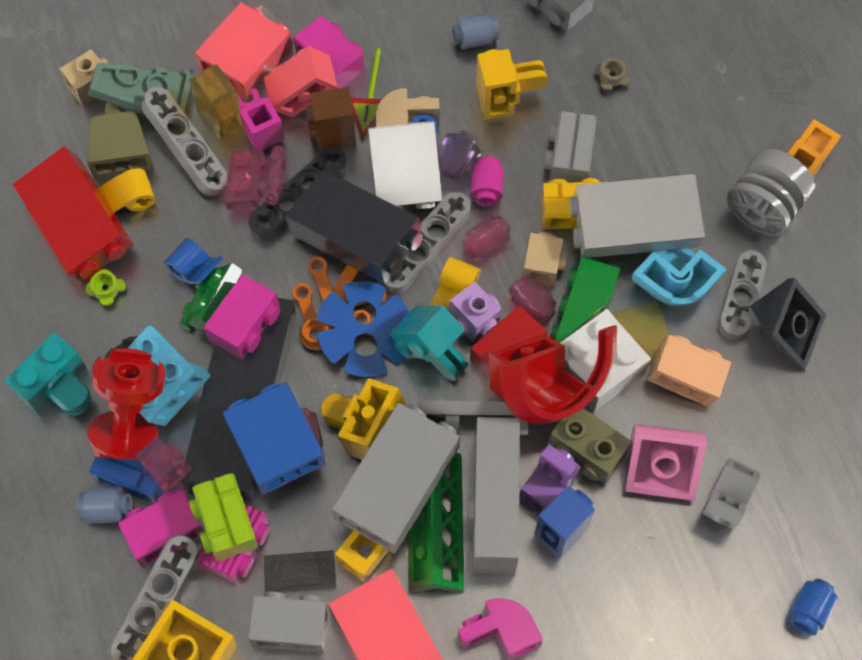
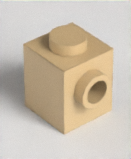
M92 49L60 68L67 87L82 106L96 99L87 95L96 64L109 63L104 57L99 59Z
M546 232L530 234L522 282L549 287L555 286L557 270L564 271L567 252L561 251L563 238H558Z

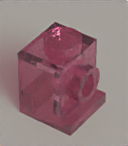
M159 437L136 454L142 468L164 493L192 471V468L185 462L184 456L172 442L166 446Z

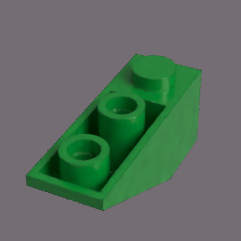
M582 257L579 267L571 268L567 286L572 287L569 297L562 296L557 315L563 317L560 326L553 325L550 338L561 343L608 309L620 268Z

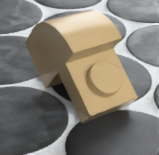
M407 88L394 90L387 94L377 107L376 127L409 124L413 118L419 115L431 116L439 125V98L419 96L407 99Z

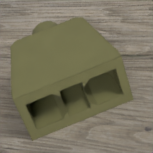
M107 102L105 104L106 115L95 116L90 120L87 164L93 178L118 175L136 168L143 170L154 169L136 112H125L123 107Z

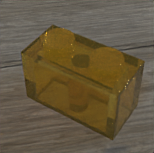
M215 64L189 79L197 112L218 140L225 135L235 133L242 126L238 110L240 109L237 91L218 65Z

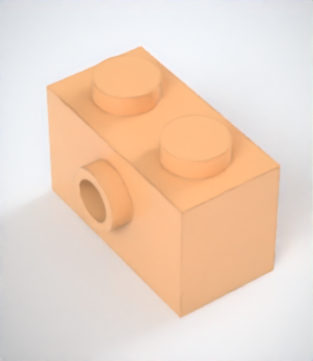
M669 335L658 345L646 380L708 407L720 398L731 362L722 358L721 354L714 350H703L692 345L690 340L685 337Z

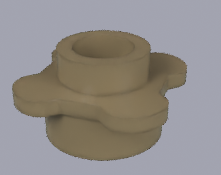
M609 58L595 67V73L601 79L600 86L604 90H611L612 87L617 85L626 86L630 82V76L626 74V66L620 59Z

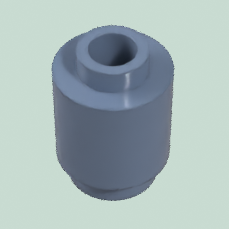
M485 13L459 18L456 22L457 25L452 26L454 42L456 45L460 44L463 50L492 44L493 40L499 39V28L495 15L488 16Z
M123 487L89 488L86 492H81L76 501L79 519L86 520L90 524L120 522L125 519L124 516L128 512L132 511L133 506L131 495Z

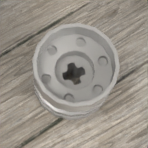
M762 149L746 167L745 174L740 176L736 184L728 191L726 200L733 214L745 225L756 232L768 236H779L787 230L790 222L796 217L797 211L805 205L813 194L815 182L809 170L793 156L776 149Z

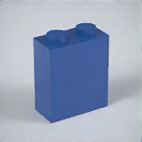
M287 382L281 385H269L260 392V395L249 400L240 399L235 401L228 407V410L223 412L226 424L261 495L325 465L324 453Z

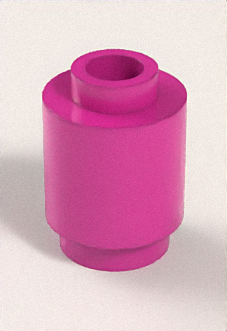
M483 156L476 159L475 165L472 166L470 197L481 206H493L503 197L504 169L499 159Z

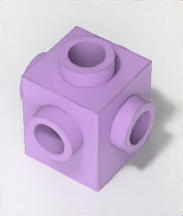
M473 282L450 300L448 311L465 329L461 335L467 336L475 343L499 323L502 309L495 296L490 293L487 294L476 282Z

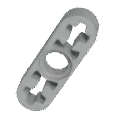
M749 250L743 252L734 267L718 322L720 335L729 341H739L744 338L752 322L754 313L750 306L758 300L767 268L765 257L757 251ZM748 262L754 263V271L750 280L744 279ZM736 289H745L751 294V300L746 303L739 302L734 297L733 292ZM735 311L741 312L737 330L730 328V322Z

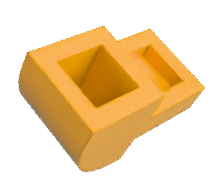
M813 119L799 140L797 139L787 154L799 160L814 178L823 162L840 140L841 135Z

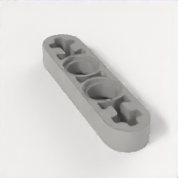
M162 87L150 88L146 91L142 101L144 114L197 188L207 196L219 195L228 182L226 170L173 96ZM154 99L156 102L162 101V107L158 104L153 106L151 104L152 100ZM171 122L180 124L184 133L181 135L172 134L168 130L167 124ZM195 148L199 150L202 159L198 161L189 159L186 155V149ZM207 163L208 166H207V168H206V170H205V168H204L203 166ZM207 177H216L218 179L217 184L214 182L208 183L206 181Z
M461 192L447 194L420 224L423 237L418 248L423 249L426 255L419 261L411 260L407 256L403 261L406 268L402 272V281L395 280L391 282V279H389L386 284L382 283L387 292L391 294L404 293L468 220L471 202L465 194ZM458 204L462 205V212L460 210L454 211L449 221L447 217L450 215L451 205L454 207ZM432 225H441L446 232L443 236L436 238L430 236L427 230Z
M176 534L165 543L112 641L111 656L113 660H132L135 656L129 653L126 658L122 657L121 648L118 647L119 643L126 644L132 635V631L125 630L127 626L130 625L136 632L147 634V638L171 600L175 598L197 555L196 545L188 535ZM183 541L187 543L186 549L190 555L179 558L176 568H180L182 571L178 575L172 568L160 565L163 560H166L169 564L174 557V552L170 549L173 544L179 546ZM165 573L173 579V587L167 593H158L152 587V581L158 574ZM149 606L154 609L156 618L152 624L143 626L136 622L134 615L138 608ZM140 635L137 636L134 642V649L137 652L146 640V638L142 639Z

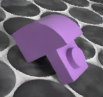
M548 445L540 456L537 468L520 489L519 503L539 516L568 485L572 484L581 466L574 462L573 457L565 450L555 449Z

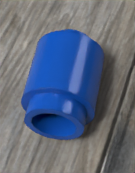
M821 579L806 581L790 610L792 614L790 623L795 628L809 635H816L818 630L824 629L839 599L834 593L835 588L830 583Z

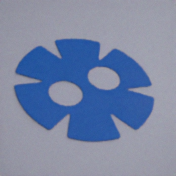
M366 281L345 284L343 289L348 304L336 293L331 292L319 309L316 320L335 327L334 329L317 333L319 344L326 357L332 363H336L349 352L344 371L360 377H374L386 374L387 368L382 354L397 366L406 358L395 348L394 344L396 341L389 333L404 319L409 311L397 295H394L381 305L386 289L385 286ZM359 302L371 303L376 309L374 321L369 324L358 322L353 314L355 305ZM366 333L375 338L377 349L372 355L362 356L356 352L354 340L358 335Z

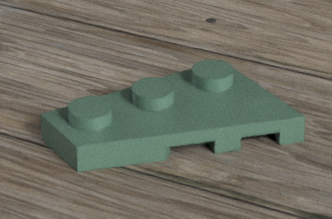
M97 63L87 95L145 115L142 110V101L146 91L152 87H162L173 96L185 113L194 69H183L182 72L168 71L167 67H155L154 70L138 69L135 65ZM153 99L152 102H151V104H152L153 106L156 105V104H158L160 107H162L163 102H162V101L156 102V101ZM175 122L170 123L178 127L180 126V124Z

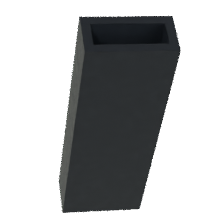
M278 298L280 313L276 321L271 326L267 325L260 334L261 339L256 349L251 353L247 352L242 360L214 344L208 373L211 376L204 384L180 479L185 490H188V494L194 496L192 488L195 485L234 473L242 499L253 502L257 485L226 424L223 412L228 410V407L235 401L252 399L260 395V392L265 387L272 384L280 385L297 314L294 300Z

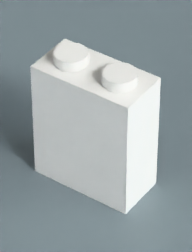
M433 121L368 128L375 196L403 209V205L416 204V209L435 207V201H442L435 125Z

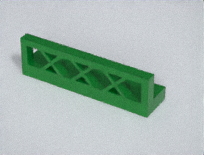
M455 454L450 462L449 478L447 479L445 474H443L408 532L409 591L423 592L434 588L453 592L464 590L462 454ZM444 492L450 499L451 509L449 512H447L442 504V494ZM444 527L451 534V544L447 546L442 538V529ZM445 561L451 568L452 581L443 579V563Z

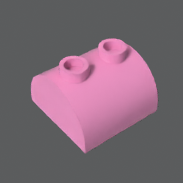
M634 424L630 437L632 443L627 456L625 491L695 501L707 444L706 434Z

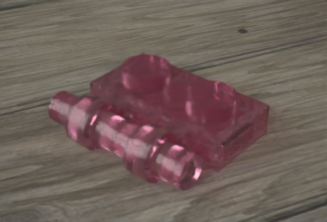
M274 146L271 155L266 159L262 149L231 151L224 198L227 210L259 208L260 197H266L265 201L268 204L275 205L278 203L279 195L283 193L284 187L281 176L282 172L286 169L287 163L284 157L285 149L282 146ZM263 174H269L268 178L262 181Z

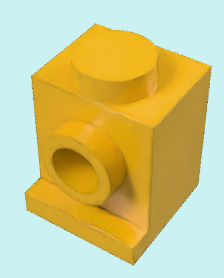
M353 530L335 553V556L340 566L363 583H366L371 573L389 550ZM364 547H369L372 550L368 557L361 556L359 552Z

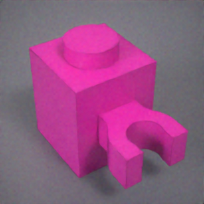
M253 88L250 90L253 99L251 102H243L240 95L234 97V101L239 110L242 128L255 152L258 153L284 141L285 138L282 121L268 96L260 99L257 89Z

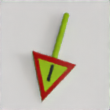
M376 48L374 52L367 98L350 97L354 120L362 142L369 134L368 128L374 127L376 124V111L382 100L373 99L381 53L380 48Z

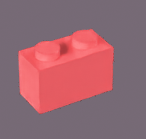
M310 46L301 49L296 55L277 66L275 70L264 77L268 98L274 109L292 118L305 110L306 106L312 105L310 93L333 90L338 87L330 55Z

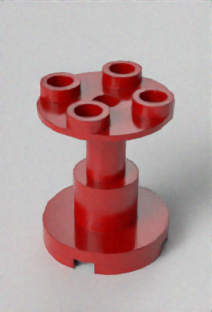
M121 348L110 351V357L101 360L100 356L94 361L91 376L92 387L100 397L108 400V407L112 410L100 414L88 426L87 439L93 447L92 451L95 456L99 458L110 457L114 459L143 461L149 457L150 451L157 445V427L154 423H149L139 413L143 409L144 403L153 401L164 389L166 375L164 365L159 361L158 366L155 362L151 361V354L138 349Z

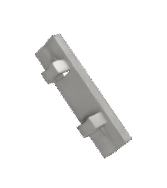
M418 400L419 409L426 415L445 417V423L452 426L457 431V434H459V416H513V418H518L508 409L504 401ZM520 419V436L528 435V422Z

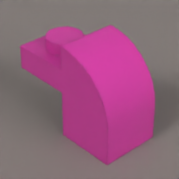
M494 598L485 601L484 610L487 617L483 618L481 614L474 615L461 623L463 627L458 629L457 637L463 649L496 635L507 660H512L541 647L543 638L529 611L518 602L505 598Z

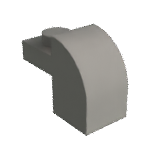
M728 457L702 514L720 524L735 529L736 526H739L744 516L746 505L759 481L760 472Z

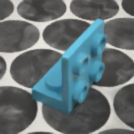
M148 325L128 347L151 354V361L155 362L158 366L160 361L166 371L162 393L153 401L144 403L143 409L139 412L149 423L166 426L211 376L202 366L188 362L151 325Z

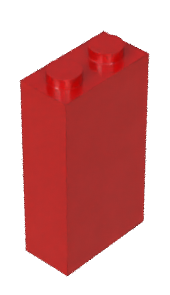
M65 146L12 184L66 273L81 283L91 279L94 274L99 272L109 262L121 258L126 250L134 245L80 158Z

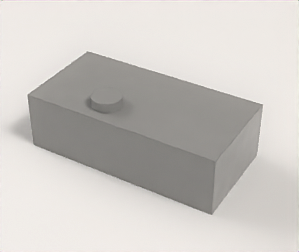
M477 417L474 497H468L467 519H473L472 574L515 575L519 560L520 418Z

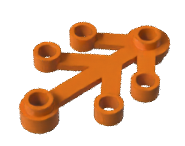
M320 256L311 258L308 262V272L311 277L315 278L322 301L324 302L326 297L331 292H334L348 304L343 285L353 282L359 270L347 264L335 287L332 289L327 275L328 267L326 260ZM316 264H321L323 269L314 271L312 267ZM299 283L292 290L293 300L300 306L305 321L300 327L299 337L301 343L306 348L321 350L318 339H313L310 335L315 331L322 332L334 329L335 327L316 320L317 315L311 302L313 298L312 289L308 284ZM385 289V292H384V295H383V299H382L381 304H382V303L385 301V299H386V289ZM300 291L308 292L305 298L297 297V293ZM359 302V303L356 304L355 306H358V305H361V304H364V303H368V302ZM357 310L353 313L355 319L363 317L367 320L365 324L371 323V317L367 311Z

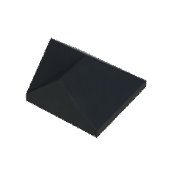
M788 278L750 307L766 335L799 371H806L826 314L795 278Z

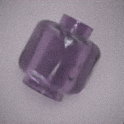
M461 130L459 134L447 133L437 150L439 171L455 180H459L460 177H468L472 172L473 165L476 164L477 159L482 155L481 149L476 144L478 139L464 130Z

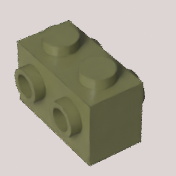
M582 408L558 423L550 435L548 445L568 452L573 457L574 462L581 466L580 471L586 477L593 481L599 479L606 484L628 453L632 441Z

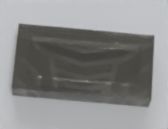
M334 550L263 555L265 592L337 588Z

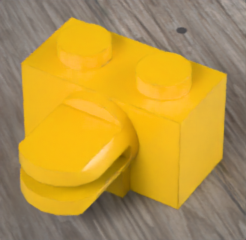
M492 49L478 54L476 91L483 120L514 115L515 105L520 104L521 92L542 89L548 83L544 63L541 60L514 64L509 49Z
M368 378L359 395L354 394L353 398L338 393H332L327 396L322 402L321 414L328 426L340 430L338 438L347 454L363 460L398 402L406 407L407 405L398 387Z

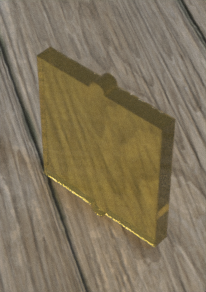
M655 302L637 307L630 305L628 309L612 312L611 314L651 358L649 364H652L658 345L669 336L659 303Z

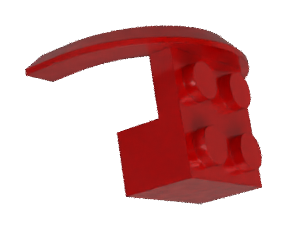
M612 325L598 330L597 360L593 372L586 383L565 371V346L543 334L489 353L490 390L504 399L506 406L515 416L532 424L554 423L575 414L596 396L611 372L616 356L617 326Z

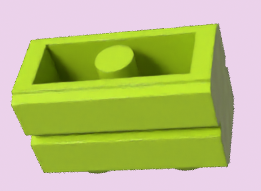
M234 473L195 485L192 488L195 499L189 500L195 520H203L206 531L199 534L206 554L213 552L217 561H223L259 547Z

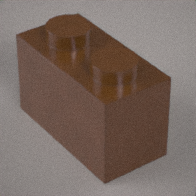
M349 87L310 93L312 106H306L310 140L311 142L317 141L319 153L332 147L341 150L355 148L354 114Z

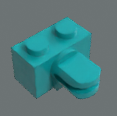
M444 305L415 306L389 333L396 341L394 344L395 348L406 358H421L426 362H431L444 377L451 381H455L460 376L459 371H464L468 367V362L452 345L465 329Z
M55 332L4 380L14 395L37 415L52 401L67 414L73 416L84 413L92 402V395L87 385L77 378L86 368V365L79 353Z

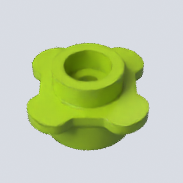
M102 269L92 276L85 290L89 296L97 297L101 305L109 306L113 303V298L119 292L125 290L126 284L123 279H116L110 270ZM108 285L109 287L108 289L104 290L103 286Z

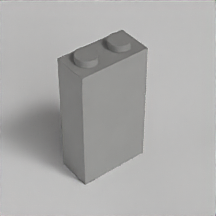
M696 174L576 185L573 197H569L570 216H576L577 228H573V242L575 248H580L581 258L699 247L705 238Z
M399 402L332 508L333 518L394 554H396L460 447V436L457 435V431L452 426L441 421L437 424L426 418L427 415L418 407L413 405L406 407Z

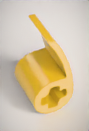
M139 168L125 171L99 187L114 213L124 206L131 211H142L151 207L156 200L145 170Z
M450 256L444 265L439 279L440 286L430 306L444 305L448 310L449 302L453 297L473 282H478L481 269Z

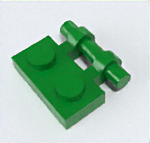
M233 263L219 268L216 267L200 284H196L197 291L191 302L185 304L182 310L184 315L179 322V326L188 331L191 330L192 326L197 330H203L205 324L237 282L242 269Z

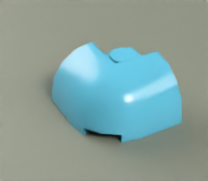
M689 248L653 251L633 273L632 281L655 299L671 307L689 306L701 299L723 276L727 269L701 249L697 253H694Z

